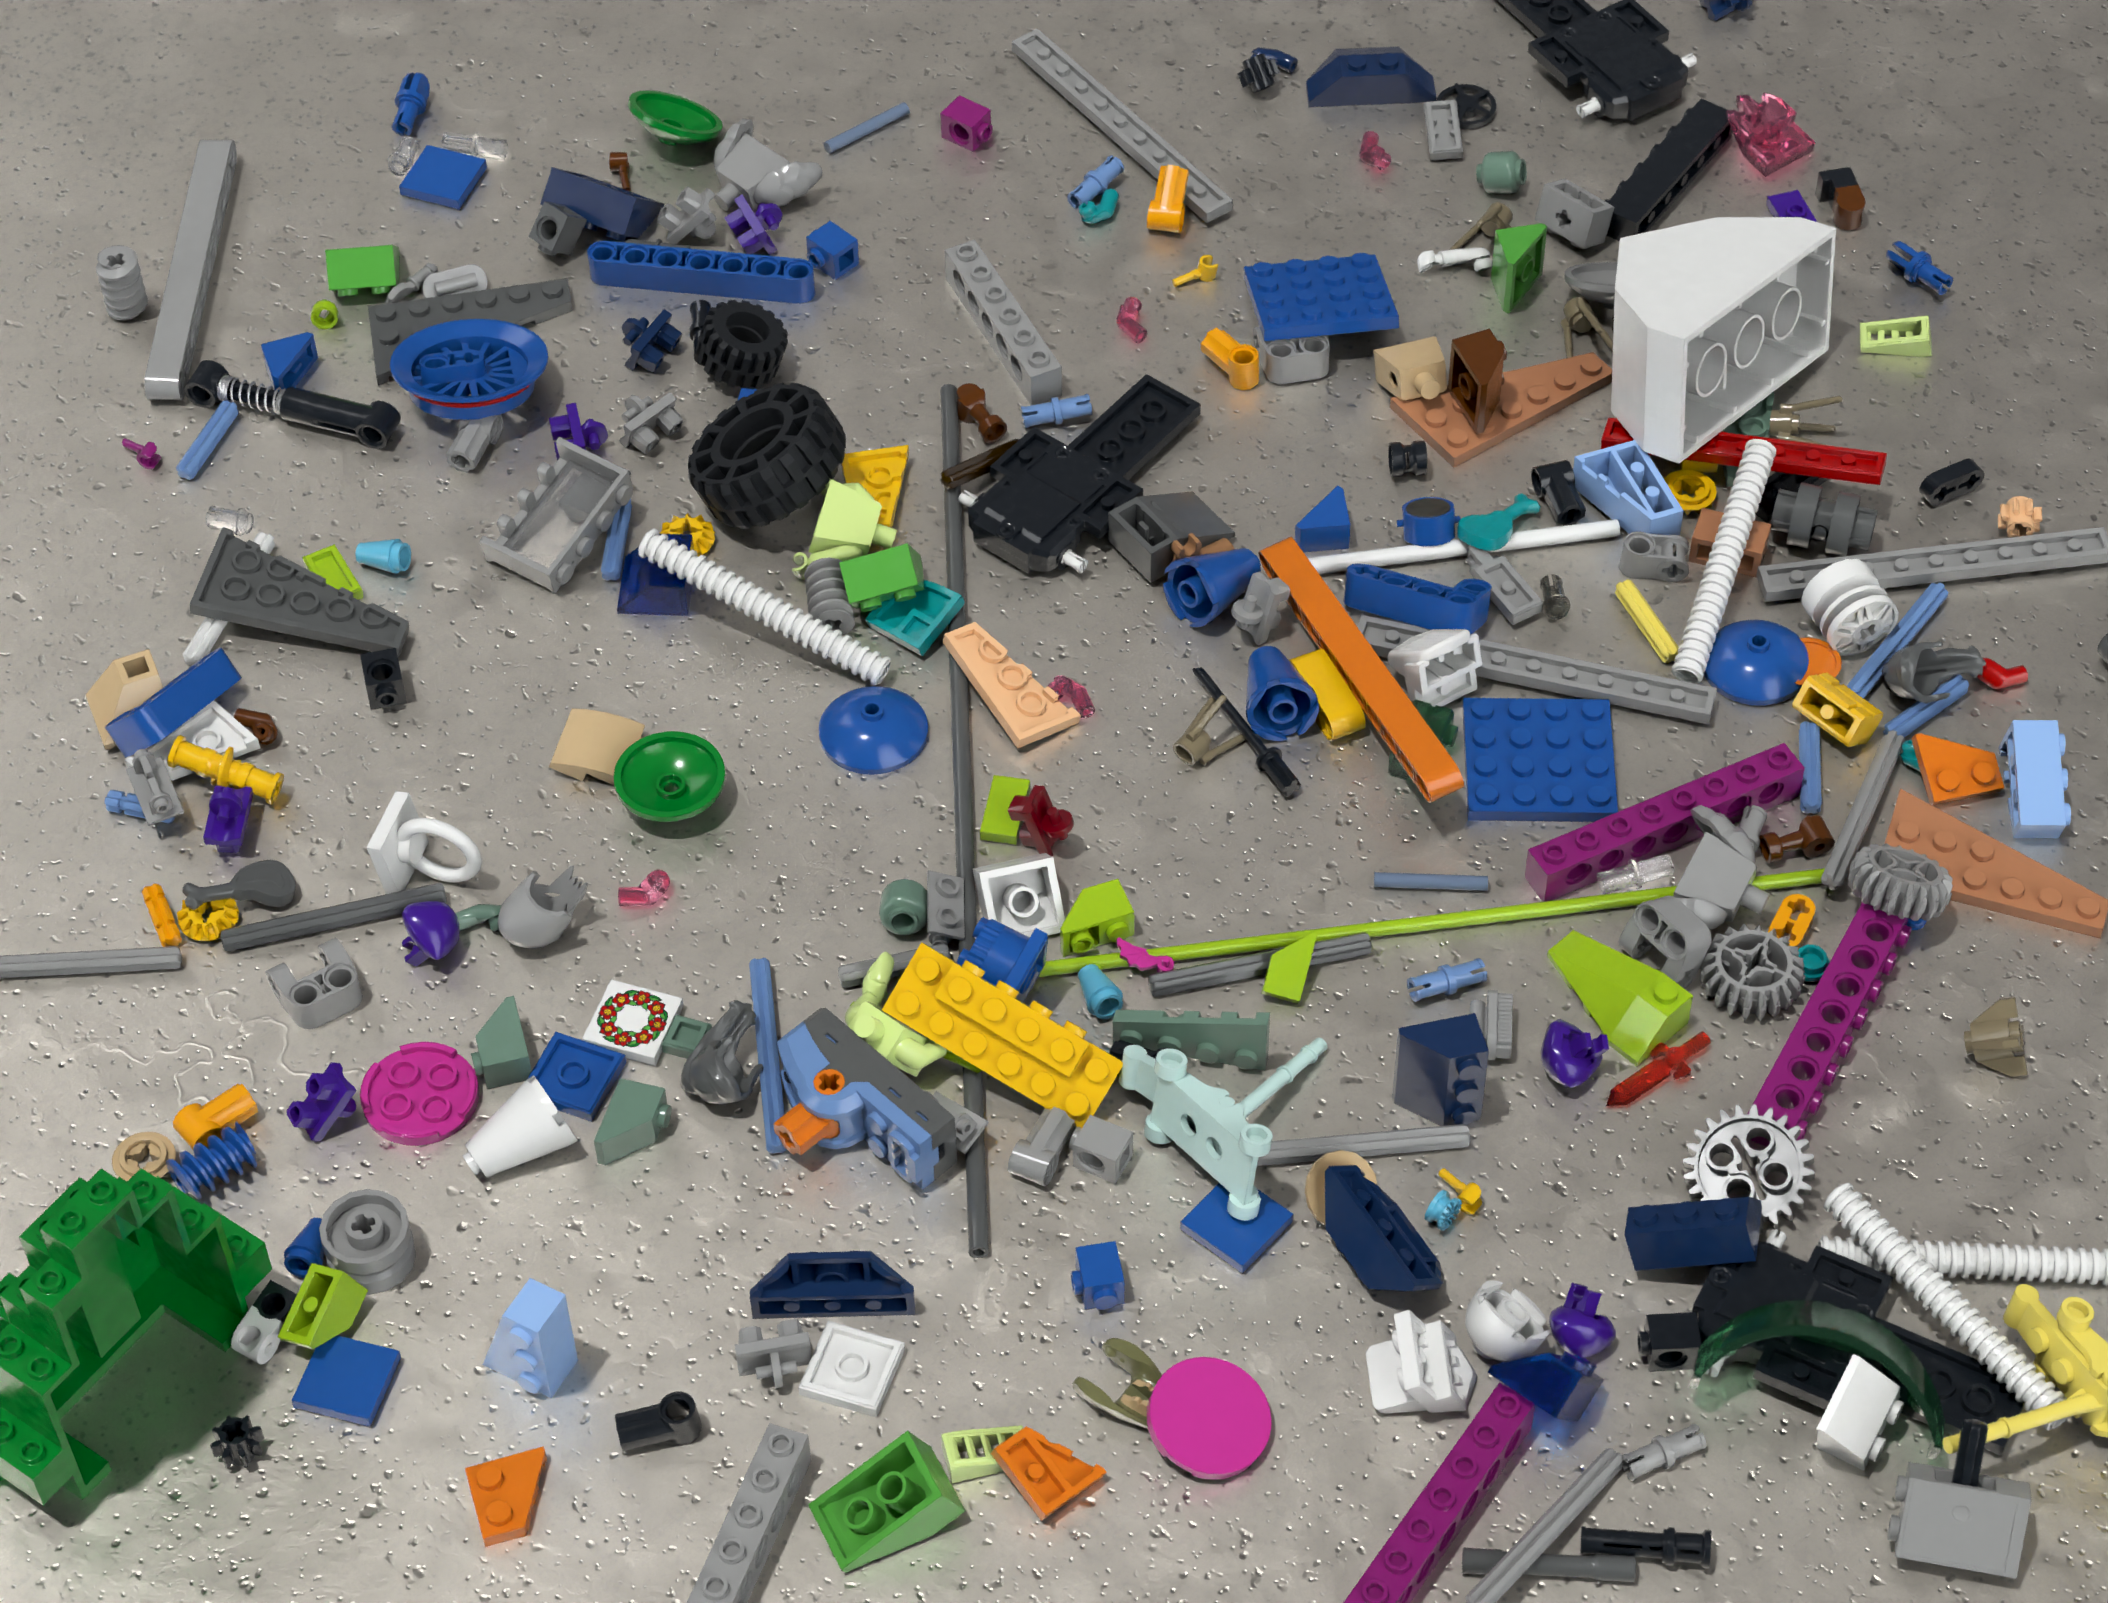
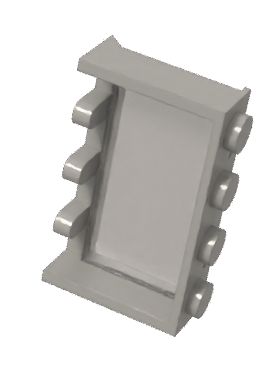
M561 437L555 442L560 458L554 466L545 462L539 465L537 474L540 484L535 491L532 492L526 488H522L517 496L520 506L519 512L514 518L506 514H502L499 517L497 526L500 536L496 542L485 536L480 539L487 562L494 561L550 589L553 594H556L562 584L564 585L569 582L575 567L582 558H586L590 554L596 539L602 532L609 529L614 515L621 506H625L630 501L634 490L628 470Z

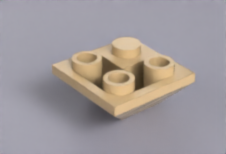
M149 649L113 660L86 693V698L105 750L115 748L117 745L104 727L123 713L141 705L163 688Z

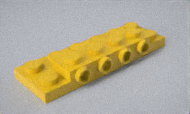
M921 942L883 1006L882 1011L1046 1109L1056 1107L1066 1111L1067 1115L1075 1121V1126L1083 1128L1089 1116L1095 1115L1121 1071L1123 1062L1084 1039L1087 1031L1067 1020L1064 1026L1050 1018L1053 1011L1035 1000L1031 1002L1030 1006L1016 998L1019 991L1001 980L995 986L982 978L986 971L975 964L965 960L961 966Z

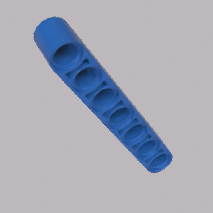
M598 241L587 249L591 280L602 286L795 304L809 302L815 296L813 265L805 259L613 241Z

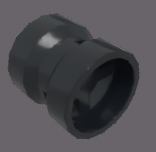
M1424 440L1413 441L1410 445H1403L1401 442L1389 443L1388 461L1391 477L1403 476L1406 472H1412L1414 475L1427 474V449Z

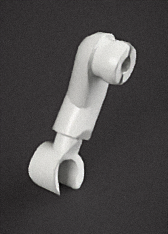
M1480 247L1439 251L1438 254H1434L1433 250L1424 251L1419 255L1417 265L1421 273L1429 270L1434 265L1447 267L1474 262V269L1478 272L1492 268V261L1490 260V252L1486 248Z

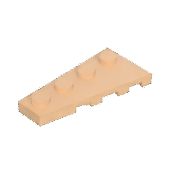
M976 622L944 634L943 644L1017 749L1079 724L1081 717L1079 712L1073 707L1068 709L1058 700L1059 695L1049 686L1044 688L1032 677L1033 672L1023 663L1019 665L1007 655L1008 650Z

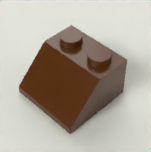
M1490 328L1452 339L1448 390L1476 434L1484 432L1500 401L1501 385L1504 384L1503 362L1507 358L1506 348L1501 340L1498 341Z

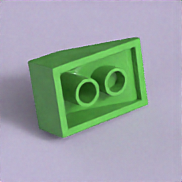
M908 1430L808 1504L840 1569L845 1573L933 1536L965 1512L931 1446Z

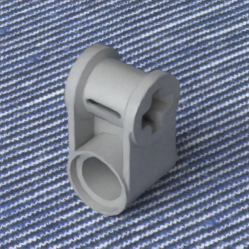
M1640 531L1632 532L1624 540L1619 563L1620 571L1625 576L1633 579H1656L1668 582L1681 581L1689 574V564L1685 561V555L1689 551L1688 541L1679 535L1649 534ZM1673 545H1676L1675 552H1673ZM1671 564H1673V572H1670Z

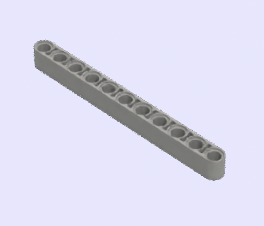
M200 140L145 373L144 385L148 400H183L185 396L184 387L189 379L236 167L237 152L234 140Z

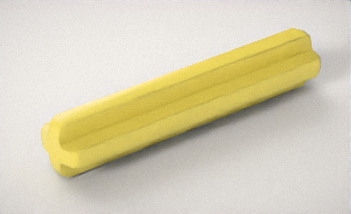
M1629 579L1619 582L1616 585V596L1655 652L1666 664L1675 661V657L1678 654V645L1638 588Z

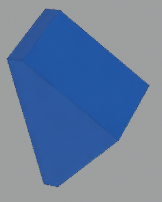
M309 332L261 344L266 370L273 390L279 387L281 390L288 387H296L318 359L314 336Z
M1337 485L1295 525V541L1304 553L1349 549L1350 520L1344 490Z

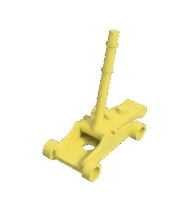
M2020 1284L2016 1287L2003 1314V1320L2009 1327L2019 1332L2036 1357L2033 1361V1364L2036 1366L2035 1372H2042L2046 1376L2045 1382H2052L2055 1387H2058L2064 1393L2067 1399L2009 1418L2002 1417L1996 1422L1987 1424L1986 1443L2000 1438H2010L2013 1434L2070 1416H2074L2076 1419L2081 1417L2084 1424L2091 1426L2090 1431L2095 1436L2108 1438V1342L2089 1327L2094 1318V1310L2087 1301L2079 1297L2066 1298L2057 1312L2056 1320L2039 1301V1293L2033 1286ZM1961 1431L1958 1434L1943 1439V1448L1948 1454L1957 1452Z

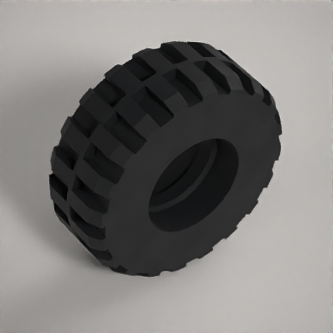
M784 383L774 384L773 387L761 388L754 391L753 394L737 400L734 405L727 410L724 409L711 424L705 427L701 437L695 441L692 447V454L689 455L688 478L712 515L719 519L721 523L732 527L737 526L742 529H750L752 526H766L777 519L780 521L790 516L789 514L798 508H803L809 503V500L815 495H819L826 488L825 485L830 479L835 477L839 464L844 460L846 435L842 425L819 392L799 383H791L790 385Z

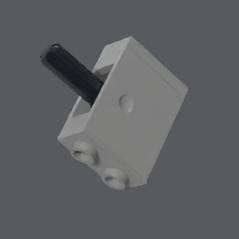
M1978 1419L1963 1421L1954 1470L1908 1462L1906 1476L1898 1475L1895 1501L1901 1502L1899 1516L1891 1515L1888 1529V1540L1895 1543V1557L2017 1579L2032 1500L2030 1483L1980 1474L1988 1433V1425Z

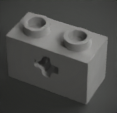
M1561 179L1544 184L1534 220L1547 225L1549 232L1560 234L1570 240L1573 246L1587 249L1605 242L1615 207L1571 181Z

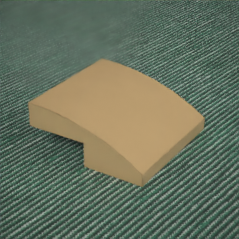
M572 708L549 768L580 781H583L586 774L614 785V769L618 759L629 746L640 740L645 725L606 712Z

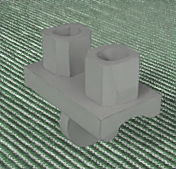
M687 186L680 192L675 204L682 209L681 211L669 203L661 208L657 222L669 230L666 239L669 243L677 244L687 234H690L692 237L698 236L702 239H708L716 232L714 223L716 216L710 213L709 202L715 197V193L707 188L699 194Z
M670 392L655 403H653L649 396L643 400L636 395L628 397L625 400L627 411L622 414V418L626 422L623 427L625 435L620 438L619 442L625 448L633 444L641 452L647 454L655 448L660 439L653 431L654 428L659 426L667 436L675 434L681 429L683 419L674 409L677 399Z
M1256 572L1251 576L1244 599L1234 602L1231 613L1237 620L1236 625L1248 631L1253 636L1254 642L1257 645L1266 643L1270 630L1278 628L1281 616L1277 609L1280 602L1288 599L1291 591L1290 587L1279 577L1269 580L1263 573Z
M797 1319L779 1323L777 1325L779 1337L763 1339L760 1327L741 1328L739 1330V1343L735 1344L739 1377L756 1374L757 1379L773 1377L775 1388L783 1387L782 1375L797 1373V1366L808 1365L811 1360L808 1332H803Z

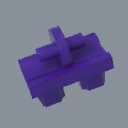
M743 194L735 198L734 200L739 208L724 218L735 236L751 227L750 230L737 237L746 254H753L763 247L769 255L777 251L765 230L775 231L779 228V223L783 216L779 206L773 203H761L757 207L758 210L754 213Z
M576 403L566 404L567 415L549 418L553 441L559 437L563 439L571 438L567 441L585 450L586 447L598 450L600 445L605 443L608 438L607 428L600 422L588 419L581 426ZM554 442L556 458L558 461L560 456L558 453L556 443Z
M215 786L209 801L210 810L203 836L205 845H216L217 851L220 853L240 852L254 794L252 787L245 786L241 789H232L230 787Z
M331 1062L323 1074L312 1073L306 1082L308 1096L304 1102L293 1101L286 1111L292 1125L296 1128H304L312 1141H322L338 1117L349 1118L356 1111L357 1105L352 1097L357 1090L344 1077L343 1067L340 1063Z

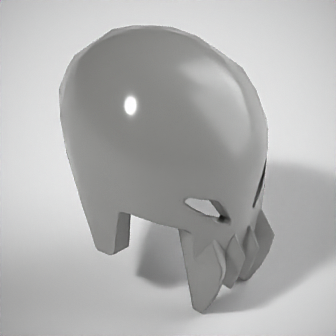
M570 866L551 885L535 884L540 877L536 871H533L518 885L501 905L498 917V928L506 940L515 946L536 949L551 944L562 936L572 919L576 906L583 899L588 887V883H584L581 886L582 882H577L578 876L572 878L574 866ZM545 893H556V894H560V895H559V896L552 897V896L547 895V894H545Z

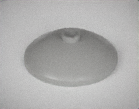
M1617 262L1586 263L1575 265L1565 270L1564 280L1573 290L1589 300L1604 303V308L1614 309Z

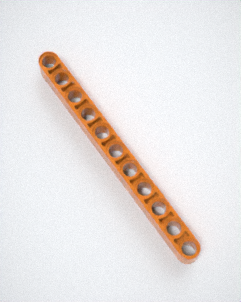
M1288 537L1258 552L1259 559L1269 579L1279 577L1290 587L1291 591L1288 599L1285 600L1317 647L1324 649L1359 702L1363 712L1427 802L1432 803L1463 788V777L1452 757L1292 537Z

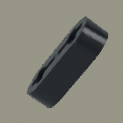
M1964 459L1928 475L1921 483L1919 492L1931 505L1937 506L1976 489L1984 479V471L1973 459Z

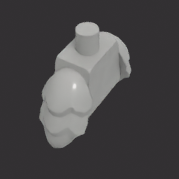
M742 119L733 124L715 150L714 168L722 189L715 195L714 199L725 211L736 203L734 199L743 194L752 210H757L758 205L761 203H773L779 207L785 206L791 200L807 194L809 189L821 179L823 173L818 163H802L798 161L790 163L752 137L753 121L751 119Z
M1702 805L1694 807L1690 810L1691 815L1704 836L1679 881L1673 896L1700 918L1709 930L1717 928L1724 921L1732 922L1740 906L1761 915L1770 894L1752 886L1757 866L1755 865L1754 849L1747 834L1742 828L1734 826L1724 814L1717 813Z

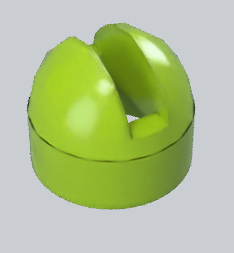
M323 299L313 305L311 322L314 326L320 329H330L337 324L338 309L333 302ZM322 310H327L325 317H320Z

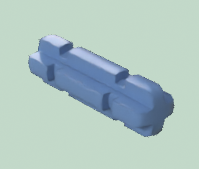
M113 789L108 792L104 801L108 811L122 813V810H124L126 815L145 818L136 794L128 793L125 796V792ZM175 817L166 819L161 822L168 824L173 823Z

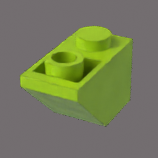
M1119 879L1082 889L1060 928V945L1063 957L1075 953H1084L1091 948L1111 942L1115 943L1119 937L1124 940L1127 937L1134 936V910Z

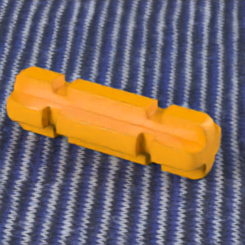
M154 883L151 886L144 887L142 890L144 901L162 946H178L182 938L168 901L165 898L162 886Z

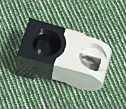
M270 1280L237 1326L231 1341L232 1349L260 1365L268 1362L276 1352L280 1341H282L278 1338V1335L297 1294Z

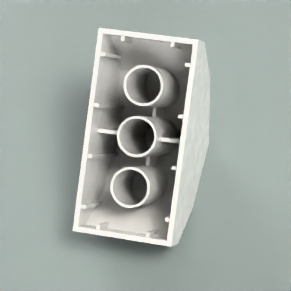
M1715 217L1620 238L1614 296L1611 412L1644 452L1681 463L1829 350L1836 228L1801 217Z

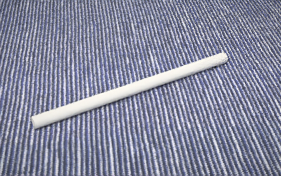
M1614 519L1512 532L1509 542L1504 547L1488 552L1493 553L1619 537L1620 526L1618 520ZM1454 539L1437 546L1407 545L1311 557L1308 559L1319 574L1347 571L1348 566L1352 564H1368L1381 567L1468 556L1467 549L1471 545L1466 544L1460 539Z

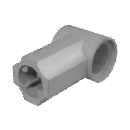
M494 415L482 419L460 420L459 433L446 454L447 463L455 467L456 470L466 473L471 469H475L488 444L494 445L500 438L503 426L502 416Z
M1056 1107L1044 1109L1027 1139H1020L1015 1145L1009 1158L1008 1172L1046 1187L1056 1172L1061 1151L1075 1130V1121L1062 1109Z

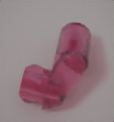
M1367 131L1363 135L1359 157L1365 164L1371 167L1376 166L1379 170H1385L1391 163V156L1385 153L1384 148L1378 146V134L1373 131Z
M1127 297L1124 304L1119 308L1116 323L1135 343H1141L1148 334L1147 330L1138 323L1142 303L1135 297Z
M1062 675L1054 677V681L1047 685L1059 695L1058 700H1061L1065 695L1071 699L1076 711L1081 714L1080 718H1089L1095 713V707L1086 688L1081 684Z
M657 869L649 873L638 887H619V906L654 905L670 886L668 874L663 870Z

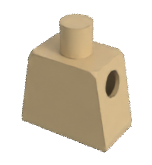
M1435 336L1374 350L1376 381L1399 400L1406 401L1419 397L1433 399L1439 393L1447 390L1445 358Z

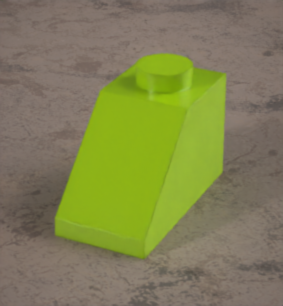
M312 1263L279 1332L278 1338L282 1341L315 1349L352 1327L368 1290L344 1271Z

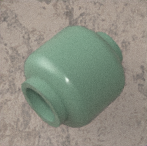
M1514 151L1489 152L1485 155L1482 164L1477 165V182L1483 184L1485 191L1491 195L1516 193L1520 186L1526 183L1527 167L1525 160L1520 159L1519 155Z
M908 879L895 880L888 884L882 891L879 916L883 926L890 932L898 935H911L920 931L927 923V890L918 882Z

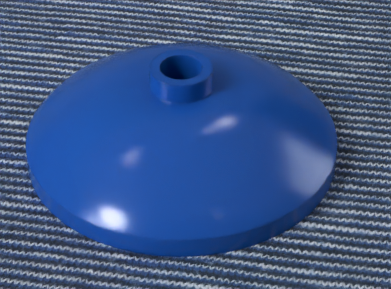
M1743 620L1728 624L1718 630L1712 652L1709 653L1710 658L1707 662L1706 670L1703 673L1708 683L1712 687L1717 688L1718 693L1730 700L1755 706L1772 705L1786 701L1799 692L1802 686L1795 684V682L1801 680L1805 675L1809 664V656L1804 643L1799 639L1800 637L1790 629L1765 620Z
M869 686L846 692L828 705L819 722V740L828 758L843 769L859 774H884L908 765L921 753L928 738V721L920 704L908 694L889 687Z

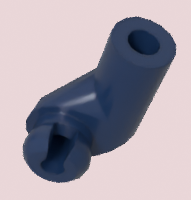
M1258 47L1251 52L1252 56L1250 58L1264 54L1266 60L1275 59L1277 67L1289 73H1292L1298 64L1297 58L1277 49Z

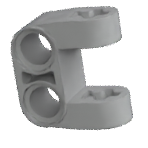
M1254 327V346L1258 351L1259 363L1270 382L1288 384L1320 379L1328 374V335L1264 341L1260 327Z
M1667 895L1638 905L1626 924L1618 943L1634 959L1643 956L1654 945L1667 957L1661 972L1686 989L1699 971L1707 950L1710 948L1712 939L1709 928L1700 918L1677 898Z
M336 937L318 946V951L325 967L300 980L295 979L284 962L266 971L267 979L276 997L286 1012L301 1028H317L354 1010L362 1002V992L357 971L348 953Z

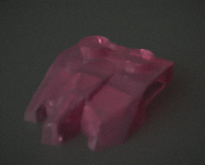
M1764 92L1762 101L1759 104L1748 95L1736 96L1738 111H1726L1731 130L1743 156L1764 177L1813 152L1816 142L1794 123L1797 113L1780 97Z

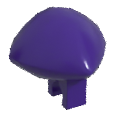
M438 901L416 902L405 907L402 918L409 936L402 941V946L411 950L404 957L405 962L417 967L428 958L439 960L447 956L458 943L460 935V924L454 910L448 904Z
M1557 1019L1548 1026L1541 1047V1061L1545 1072L1551 1079L1565 1088L1582 1085L1599 1067L1603 1059L1602 1054L1609 1050L1607 1035L1601 1034L1599 1037L1591 1039L1590 1033L1582 1032L1575 1025L1562 1019Z
M1571 1283L1564 1306L1561 1305L1550 1313L1549 1325L1559 1347L1574 1358H1586L1602 1352L1611 1345L1616 1337V1331L1607 1316L1595 1314L1601 1293L1587 1290V1286L1577 1283Z

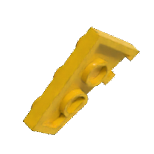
M909 445L846 453L841 463L844 482L861 484L875 501L880 502L882 508L877 523L891 528L909 457Z

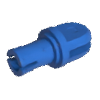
M423 73L406 74L397 92L394 102L398 111L392 124V130L398 135L404 136L406 134L409 136L412 133L415 118L417 115L425 112L430 85L428 78Z
M1901 241L1894 242L1892 246L1910 260L1908 262L1893 251L1887 250L1886 258L1904 272V278L1909 282L1921 281L1939 295L1947 292L1943 288V284L1948 288L1951 287L1953 277L1932 265L1931 255L1927 252L1921 251L1918 253Z

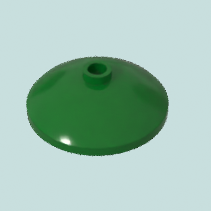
M649 90L637 91L632 93L628 100V108L632 116L645 130L658 137L660 142L667 145H691L707 142L718 137L723 127L719 117L709 109L689 99L670 93Z
M660 732L636 741L622 753L614 769L615 791L621 803L637 816L658 822L680 821L700 814L717 800L725 784V766L718 750L707 740L686 732Z

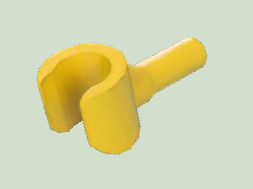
M1203 255L1199 259L1197 269L1172 279L1174 287L1198 278L1202 281L1211 282L1216 277L1218 264L1212 265L1213 257L1211 255Z
M1445 1168L1439 1171V1177L1459 1193L1456 1198L1462 1202L1460 1210L1468 1215H1473L1482 1205L1480 1187L1476 1183H1468L1466 1185Z

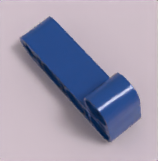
M1352 564L1348 566L1346 572L1343 601L1344 604L1351 608L1430 630L1465 629L1471 635L1488 620L1492 586L1484 580L1464 579L1452 588L1368 564Z
M222 647L197 661L141 705L118 716L104 728L123 756L127 758L137 750L146 749L167 737L237 683L242 677Z

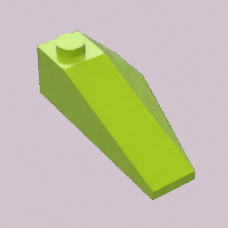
M1574 930L1548 950L1547 957L1569 989L1575 990L1583 1002L1584 1011L1589 1017L1592 1016L1601 1028V1034L1607 1035L1609 1046L1636 1067L1688 1024L1693 995L1663 972Z

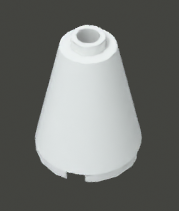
M533 1075L514 1092L465 1144L469 1152L464 1154L463 1158L475 1175L483 1172L486 1177H490L570 1146L578 1140Z

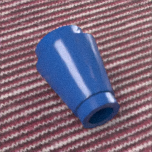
M321 1218L310 1219L308 1224L284 1251L285 1268L297 1277L305 1278L312 1263L323 1264L325 1254L319 1231Z

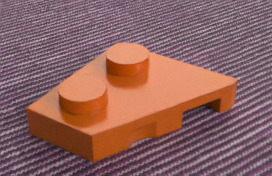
M1921 733L1915 734L1911 738L1930 805L1997 793L2005 788L1995 753Z
M1027 1426L995 1447L991 1452L992 1457L1041 1521L1098 1482L1107 1473L1102 1466L1095 1464L1094 1467L1072 1456V1450L1059 1443L1049 1442L1044 1435Z
M544 1446L465 1468L485 1547L527 1536L531 1521V1507L536 1502L542 1466L545 1467L547 1461Z

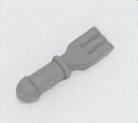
M428 263L412 277H407L406 283L396 285L388 293L385 304L398 302L413 291H418L429 275L438 273L437 266Z

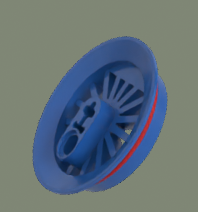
M492 319L456 320L422 329L402 341L391 356L390 371L394 380L403 389L408 391L412 402L424 412L447 419H482L511 411L523 404L531 396L535 388V380L541 376L548 364V350L538 335L517 324Z

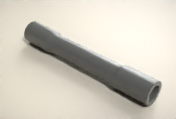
M1463 1548L1462 1574L1486 1575L1507 1552L1500 1549ZM1541 1554L1523 1574L1583 1577L1599 1581L1635 1582L1636 1560L1635 1556L1598 1554L1595 1556Z

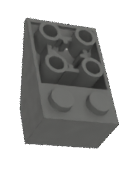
M1193 491L1138 496L1108 512V541L1150 583L1168 574V572L1165 574L1164 572L1175 554L1171 549L1173 541L1178 540L1184 546L1188 542V535L1193 533L1202 544L1201 548L1222 538L1229 540L1235 537V532Z

